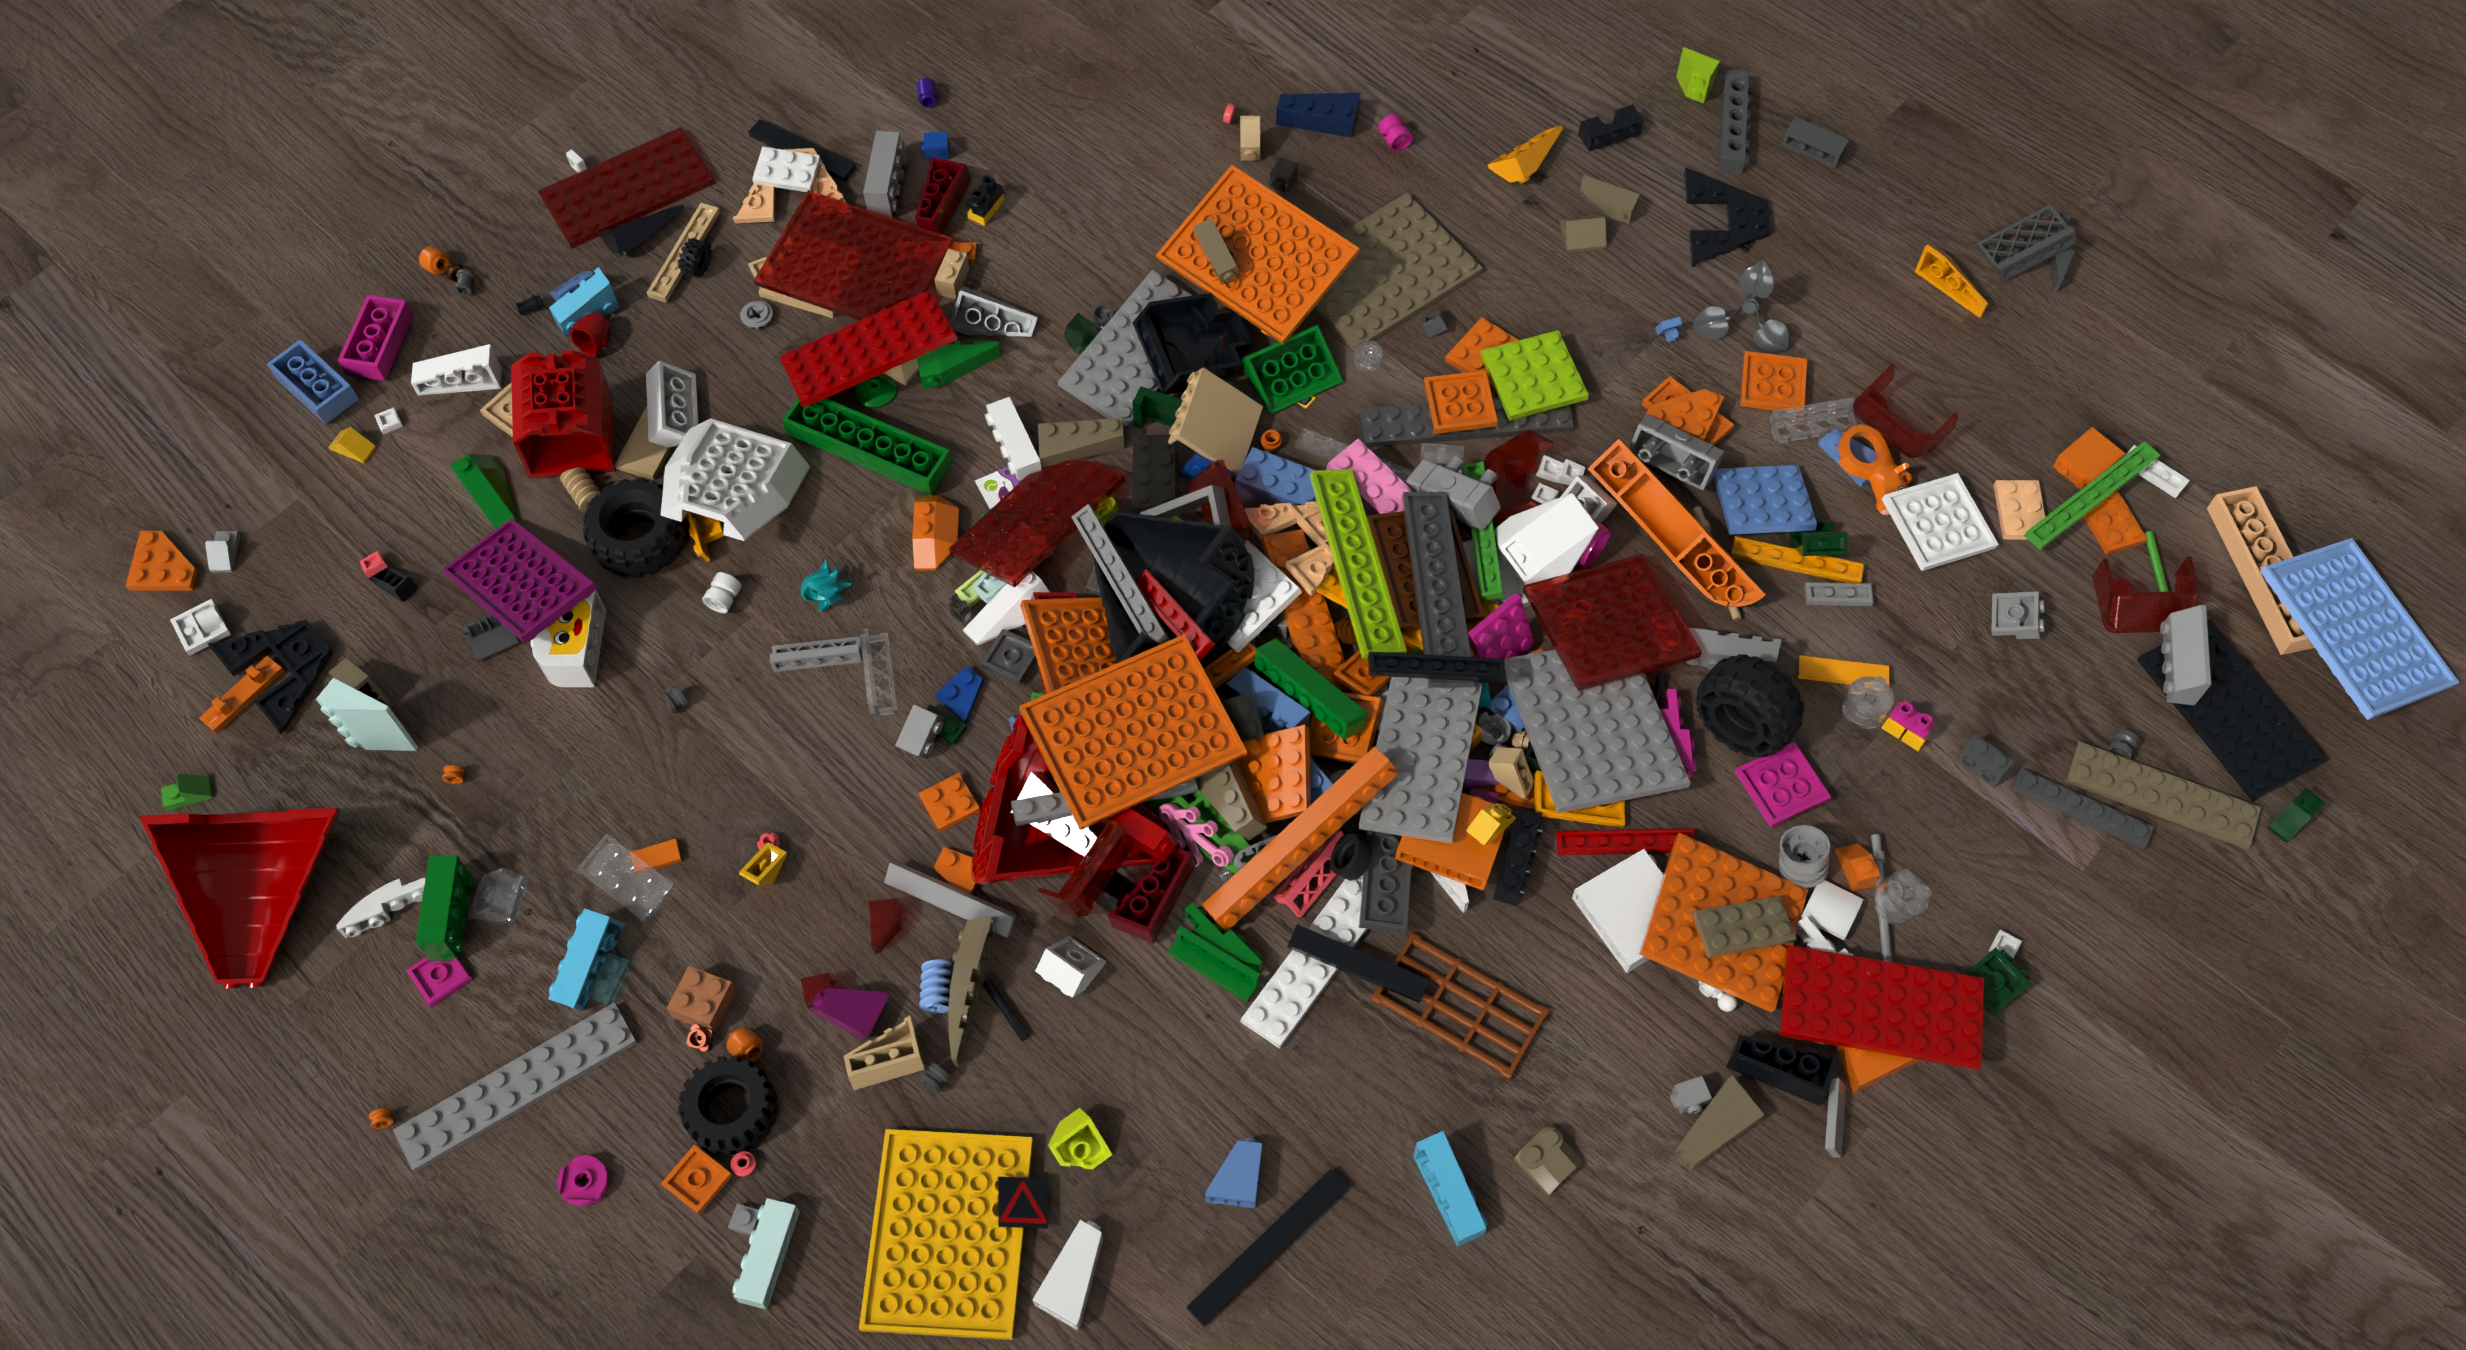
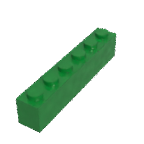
M1275 638L1256 648L1254 666L1315 715L1318 720L1327 725L1335 734L1346 740L1365 729L1367 712L1278 639Z

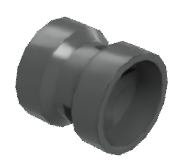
M1098 305L1093 311L1094 326L1098 332L1114 316L1113 309L1109 305Z
M2117 730L2114 742L2110 744L2108 752L2130 760L2133 754L2132 749L2137 746L2139 738L2129 730Z

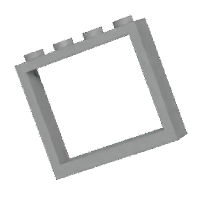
M1214 485L1207 486L1140 513V515L1170 518L1210 502L1214 525H1229L1232 528L1224 489Z

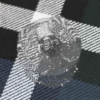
M1862 677L1851 684L1844 698L1842 710L1846 719L1851 723L1853 721L1858 724V727L1863 729L1876 728L1883 723L1894 703V695L1882 677Z
M1909 869L1895 872L1877 883L1872 891V898L1875 897L1876 905H1874L1876 912L1881 918L1892 924L1906 923L1923 913L1928 907L1929 897L1931 896L1930 888Z

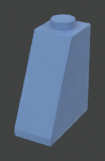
M1245 1138L1243 1141L1238 1140L1206 1190L1205 1197L1207 1203L1255 1208L1262 1143H1258V1140L1252 1138Z

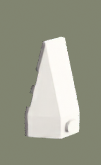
M1027 566L995 595L963 631L977 645L997 638L1002 629L1010 631L1023 628L1022 625L1026 623L1020 606L1022 600H1031L1033 592H1049L1043 581Z

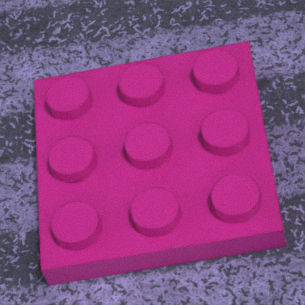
M1515 593L1468 632L1473 653L1476 657L1506 659L1522 656L1535 645L1521 596Z
M1795 742L1788 744L1784 749L1777 751L1775 754L1768 757H1759L1736 768L1734 772L1770 828L1818 807L1831 799L1830 794Z

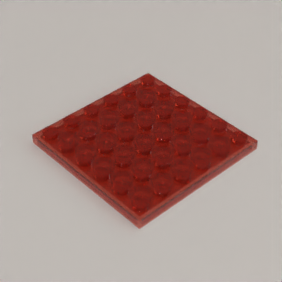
M1644 554L1526 584L1523 587L1527 600L1578 691L1693 660L1701 656V649Z

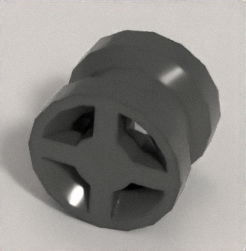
M674 685L668 693L660 694L672 713L677 711L679 706L688 704L687 699L677 685Z
M931 1063L928 1072L922 1074L919 1079L930 1090L939 1093L941 1085L947 1082L950 1076L937 1064Z

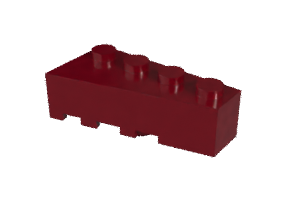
M1175 847L1165 862L1158 859L1151 867L1152 870L1137 882L1135 889L1121 900L1122 903L1116 910H1112L1108 915L1112 927L1154 944L1196 866L1192 853Z

